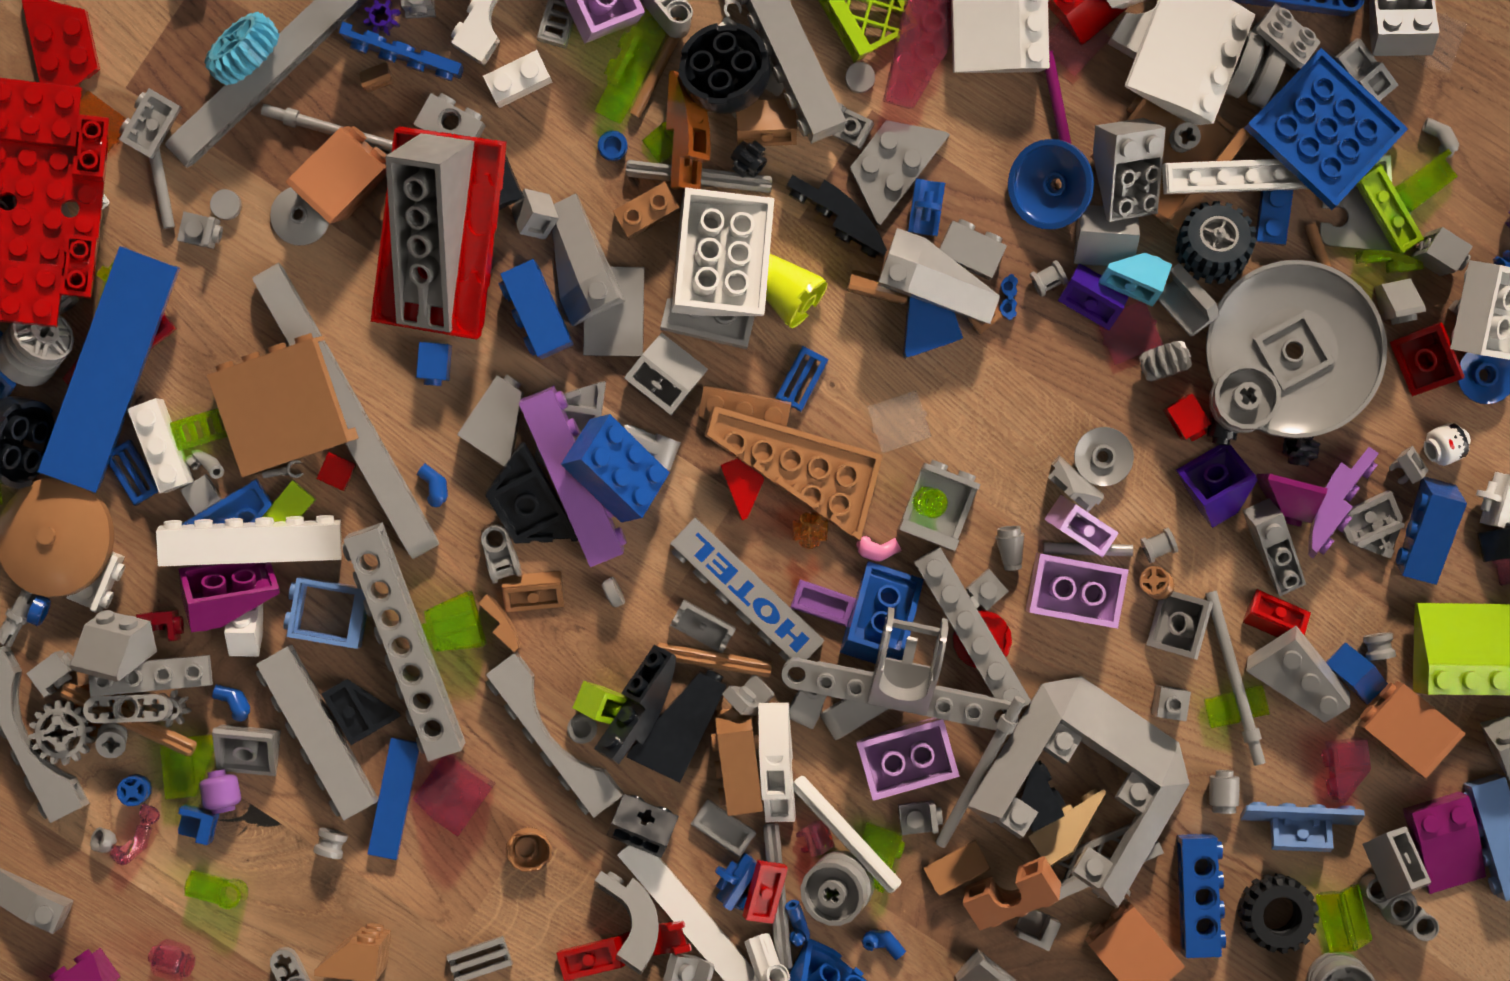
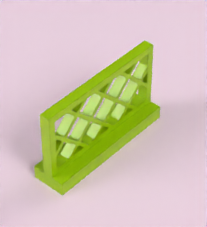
M818 0L854 63L918 26L904 0H890L889 4L877 0H856L867 4L864 18L852 14L849 9L851 0L846 2L845 0ZM871 5L887 10L884 24L868 19ZM891 11L902 14L907 25L900 29L889 26L888 22ZM866 25L882 29L880 40L871 45L864 35ZM886 31L892 32L885 37Z

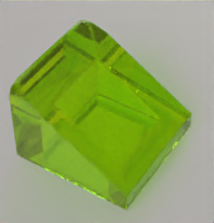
M666 121L661 123L642 140L660 164L671 157L673 152L674 132L666 130Z

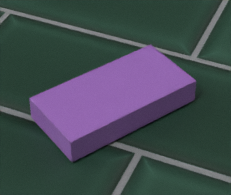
M799 579L790 608L847 627L856 598Z

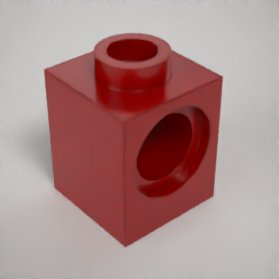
M1187 394L1163 409V412L1181 440L1190 438L1191 442L1205 435L1207 433L1205 428L1211 425L1194 394Z

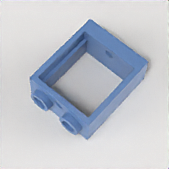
M307 577L296 578V583L292 582L289 589V600H293L291 612L287 611L284 618L283 628L287 629L286 637L354 649L361 648L367 619L364 607V600L366 598L362 588L358 589L357 586ZM307 586L354 594L347 637L300 629Z

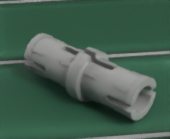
M24 589L21 590L12 608H8L5 613L7 617L0 628L1 644L4 645L6 643L7 647H12L22 626L27 625L29 609L38 595Z

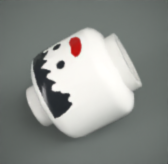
M1447 423L1427 433L1424 442L1425 454L1429 460L1438 465L1446 466L1467 456L1471 442L1470 435L1465 429H1462L1455 423Z

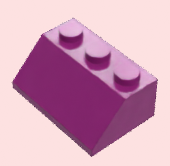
M101 948L93 953L87 949L74 958L76 965L67 970L63 966L49 976L52 981H116L121 977Z

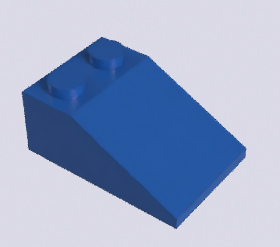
M868 561L845 629L840 653L876 664L888 607L895 608L894 619L913 622L924 579ZM892 627L887 658L902 660L907 636H910L911 631Z

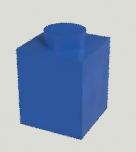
M419 342L416 378L424 379V385L442 386V381H450L452 345Z

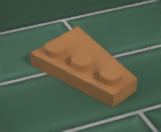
M705 385L703 387L698 416L708 421L712 407L716 406L787 427L792 402Z

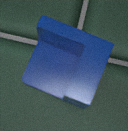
M187 804L181 806L178 814L181 815L178 834L196 838L195 843L210 844L214 839L219 814H212L211 810Z

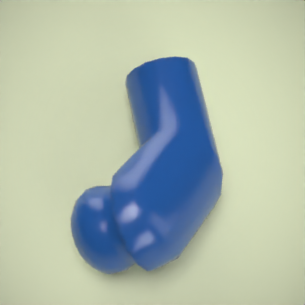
M424 463L416 475L429 484L428 503L432 507H440L442 503L446 502L448 497L447 481L445 477Z
M216 684L212 698L227 702L232 712V718L235 721H245L250 713V705L245 694L239 689Z
M791 900L785 905L794 930L790 933L789 939L793 945L801 946L803 943L808 942L810 931L799 901Z
M870 930L864 934L862 944L866 950L873 951V948H885L894 960L899 959L906 952L904 947L888 930Z

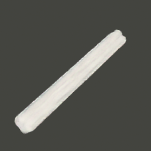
M805 776L798 777L793 782L794 792L888 893L894 892L902 883L898 876Z

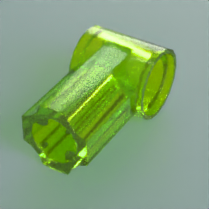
M197 870L190 871L184 887V896L215 903L223 909H232L240 905L248 896V887L244 881L236 878L227 879ZM227 887H232L236 890V901H232L227 897Z

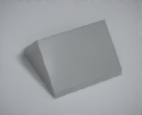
M1089 205L1084 214L1076 221L1073 264L1108 266L1109 263L1135 256L1140 238L1138 217L1108 222L1104 206Z
M1173 591L1168 598L1158 601L1146 645L1197 660L1213 602Z
M220 725L213 728L212 737L217 770L225 769L226 772L276 776L281 730L233 725Z

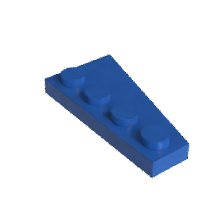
M342 21L339 34L350 44V49L367 54V51L371 50L379 53L378 58L391 63H395L396 59L407 62L406 66L419 72H424V69L427 68L436 71V77L447 81H452L453 77L458 79L462 77L464 67L459 62L425 50H421V53L415 52L416 48L400 41H392V44L387 43L386 38L369 30L364 32L363 35L356 33L352 28V24Z

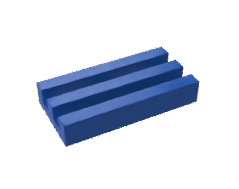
M802 346L775 399L792 402L791 407L802 412L829 359ZM806 354L810 358L789 398L783 395ZM816 359L820 361V364L798 404L794 402V399Z
M127 440L114 448L109 465L133 505L137 506L144 500L152 497V495L159 493L152 473L132 440ZM125 449H127L130 455L132 456L133 460L135 461L136 465L138 466L139 470L141 471L142 475L144 476L145 480L150 486V490H148L144 485L134 466L132 465L126 453L124 452ZM115 455H119L120 459L122 460L123 464L125 465L135 484L142 493L140 496H137V494L135 493L125 474L123 473L117 461L115 460Z

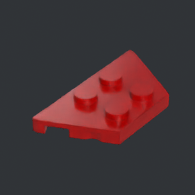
M22 0L39 82L80 87L82 81L90 79L100 71L88 11L50 0Z

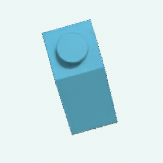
M1141 253L1109 263L1098 283L1153 307L1164 290L1172 264L1158 256Z

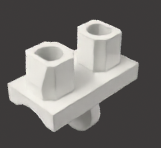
M1495 472L1493 480L1488 482L1486 491L1477 490L1475 495L1483 498L1480 508L1483 512L1479 523L1500 528L1510 527V474Z

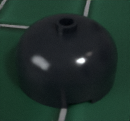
M717 23L706 26L691 36L681 50L682 57L678 72L685 91L693 102L707 111L718 114H730L744 110L761 97L768 85L770 60L761 37L748 26L737 23V26H718Z
M9 396L0 399V484L17 489L26 488L33 485L32 480L40 474L38 469L55 425L51 414L53 410L45 403L23 396ZM24 439L37 444L45 442L42 453L39 450L24 446Z

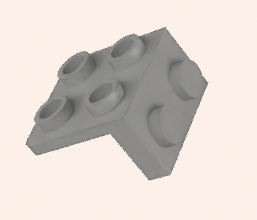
M1276 3L1251 30L1264 38L1266 46L1271 44L1287 58L1286 63L1294 70L1298 67L1302 68L1320 44L1312 30L1303 27L1294 19L1290 11L1281 8Z

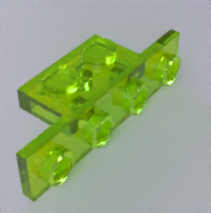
M646 7L644 9L645 13L638 21L637 26H632L630 32L624 31L617 46L621 50L616 59H610L604 74L608 76L606 79L607 86L595 109L596 113L618 124L624 121L666 35V32Z

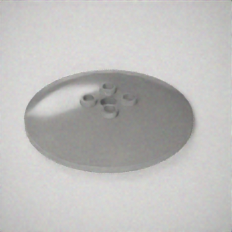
M1285 260L1264 265L1251 271L1238 280L1225 293L1217 305L1220 316L1208 326L1206 361L1213 384L1229 368L1239 364L1262 366L1276 377L1281 388L1280 407L1277 414L1266 425L1257 429L1270 435L1294 439L1320 436L1342 427L1360 414L1369 404L1380 386L1387 360V339L1381 316L1375 304L1353 279L1333 267L1305 260ZM1289 343H1296L1300 346L1302 353L1298 359H1292L1286 354V346ZM1241 394L1243 396L1242 402L1244 404L1248 403V397Z

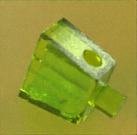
M472 590L424 611L427 623L421 625L427 641H432L435 652L479 648L487 644Z

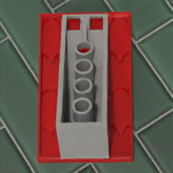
M401 126L394 129L392 152L385 156L387 192L370 322L475 340L481 337L485 323L487 290L490 286L500 190L503 188L506 141L439 133Z

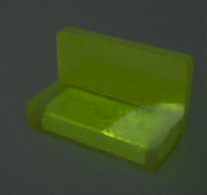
M1449 148L1435 155L1394 186L1409 212L1416 209L1458 177L1445 160V158L1452 154Z
M1352 884L1341 891L1320 892L1315 895L1330 953L1356 951L1372 941V934L1358 884Z

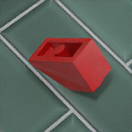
M737 458L720 466L742 520H745L749 517L764 482V477Z

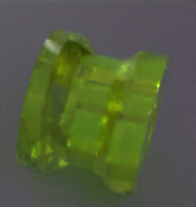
M925 486L915 492L913 506L917 513L929 518H937L945 513L948 500L943 491Z

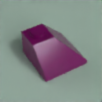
M1270 473L1257 474L1256 476L1257 483L1267 499L1270 498L1283 513L1286 524L1302 527L1303 522H1313L1328 490L1327 488Z

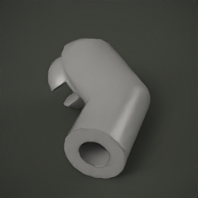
M199 449L191 451L192 454L185 459L186 463L193 470H197L203 465L214 479H219L224 474V469L217 458Z

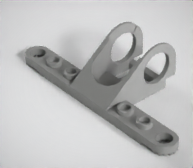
M888 607L874 672L821 661L801 659L800 657L788 659L782 668V680L792 689L991 730H997L996 724L998 720L994 716L995 713L1000 709L1008 710L1011 705V701H1006V699L1001 700L988 697L987 695L936 685L946 647L948 619L942 618L940 628L894 619L895 608ZM892 627L937 636L931 666L913 663L918 638L907 636L902 660L887 658ZM792 667H800L805 671V677L794 680V678L789 676L788 671Z

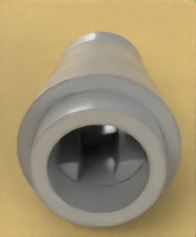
M1005 526L998 528V535L995 536L1004 564V570L1022 569L1024 533H1021V527Z

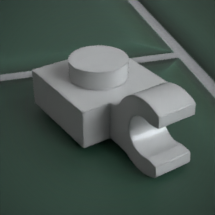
M987 569L966 587L971 594L970 598L975 607L978 608L981 605L986 611L1009 592L990 569Z

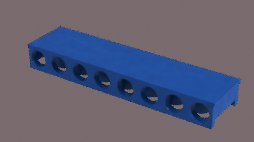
M119 246L38 469L39 473L95 493L101 487L126 419L127 409L130 408L180 267L167 264L124 246Z

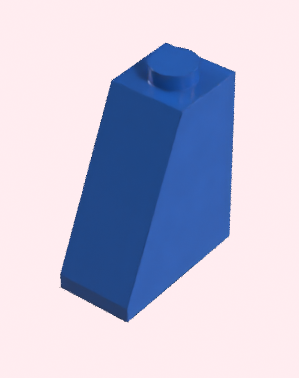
M908 296L903 356L905 359L963 339L954 312Z

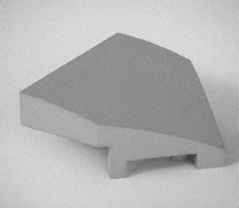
M1060 455L1052 462L1055 469L1048 478L1087 512L1095 504L1099 505L1104 499V493L1086 481Z
M1387 490L1354 505L1348 514L1352 519L1342 532L1347 542L1391 559L1394 553L1393 547L1400 530L1404 528L1405 524L1402 523L1403 517L1392 491Z

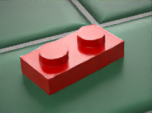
M757 860L742 914L745 920L773 924L788 867L785 864Z

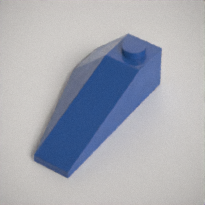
M810 938L807 943H804L790 972V981L867 980L862 977L863 972L857 967L852 969L840 959L842 955L835 949Z

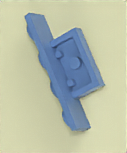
M1252 802L1246 805L1240 814L1241 820L1270 821L1272 850L1331 852L1334 849L1332 824L1359 825L1365 817L1364 810L1355 809L1354 806L1349 805L1334 809L1326 808L1325 805L1314 804L1308 807H1296L1293 803L1267 806L1264 802Z

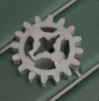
M57 700L54 707L50 703L43 705L45 713L42 711L35 712L34 715L38 721L29 723V726L35 729V733L28 735V738L36 739L37 743L33 745L32 749L37 750L40 748L42 750L39 758L44 759L51 756L50 764H56L61 758L62 764L67 765L70 763V757L75 762L81 759L79 752L89 753L90 749L86 744L95 742V738L90 736L89 733L96 730V726H89L88 720L82 714L83 707L79 706L75 709L73 702L68 701L64 706L62 700ZM70 715L74 717L79 724H76L74 721H72L70 719ZM51 717L52 723L47 729H44L47 720ZM60 728L62 730L73 731L72 733H69L66 736L58 735V733L52 734V732H55ZM81 736L77 746L72 749L75 738ZM47 740L55 746V749L49 746Z

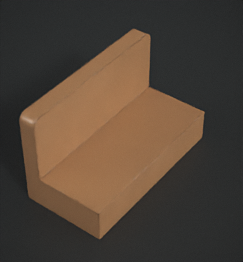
M785 99L757 100L748 108L736 112L737 146L743 141L752 144L754 140L762 146L797 145L795 109H789Z

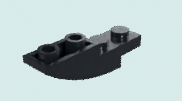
M791 176L786 185V189L790 190L789 196L802 204L806 200L816 206L814 210L828 219L833 215L836 217L832 225V229L836 231L835 237L850 244L851 240L862 246L860 251L875 259L877 255L883 258L887 249L880 234L864 211L850 197L825 179L818 190L798 177Z
M653 645L621 693L627 701L594 748L600 755L620 764L635 741L643 745L660 715L671 686L676 663V656L673 653Z

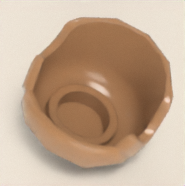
M525 827L517 830L506 843V857L512 867L522 872L539 871L547 862H550L552 846L545 833L537 828Z

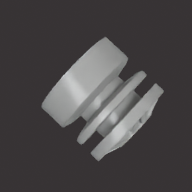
M60 315L58 327L10 323L7 330L0 337L1 372L11 381L23 386L45 384L72 350L74 343L72 329Z
M1342 951L1327 952L1316 958L1309 967L1306 981H1375L1372 974L1359 959L1350 953Z

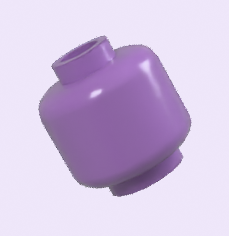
M225 769L207 772L208 778L199 783L203 807L211 810L212 814L235 810V805L242 798L237 776L226 774Z

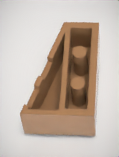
M735 708L715 710L717 733L711 734L713 752L719 751L720 760L715 761L717 779L723 778L724 787L718 788L720 806L726 805L728 816L763 812L751 716L740 715Z

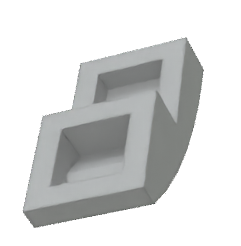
M1356 38L1333 57L1339 65L1379 102L1399 86L1382 62L1376 61L1361 39Z

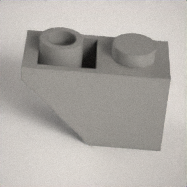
M1411 278L1374 286L1382 321L1391 319L1392 325L1417 320L1418 313L1426 312L1425 305Z

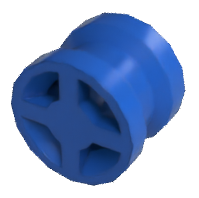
M134 774L124 778L117 787L118 799L127 806H136L145 802L152 792L150 781L141 774Z

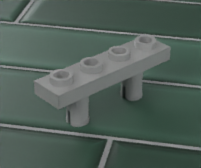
M210 655L148 660L118 682L88 675L90 697L213 685Z

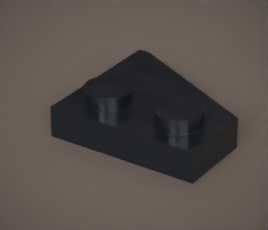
M348 679L321 694L350 745L401 717L399 712Z

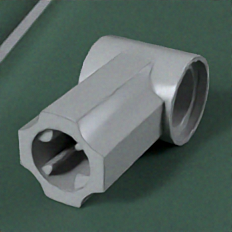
M626 424L624 428L666 469L671 470L681 442L657 433L654 435L643 429Z

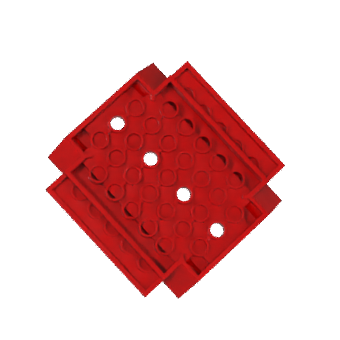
M0 78V199L5 195H12L17 199V204L12 210H4L0 207V322L58 327L62 295L91 298L96 273L108 158L109 118L80 114L82 87ZM67 202H74L79 206V212L74 217H66L61 212L62 206Z

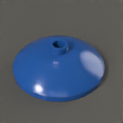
M1058 139L1040 140L1027 146L1013 162L1008 178V192L1014 209L1027 223L1041 229H1059L1077 221L1088 208L1094 191L1093 172L1085 155L1074 145ZM1057 179H1060L1062 182L1059 190L1055 187Z

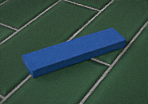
M391 737L368 855L393 860L398 859L420 752L416 741Z

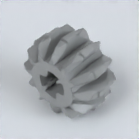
M1175 341L1143 352L1139 357L1142 373L1145 374L1148 381H1156L1188 370L1192 365L1189 349H1187L1183 341Z

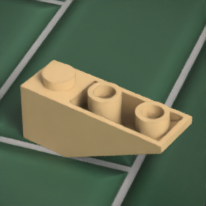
M1096 789L1089 791L1081 797L1083 801L1081 804L1074 808L1070 804L1062 809L1064 817L1032 832L1033 834L1028 836L1039 856H1045L1051 868L1074 854L1106 798V791L1104 789L1100 792Z

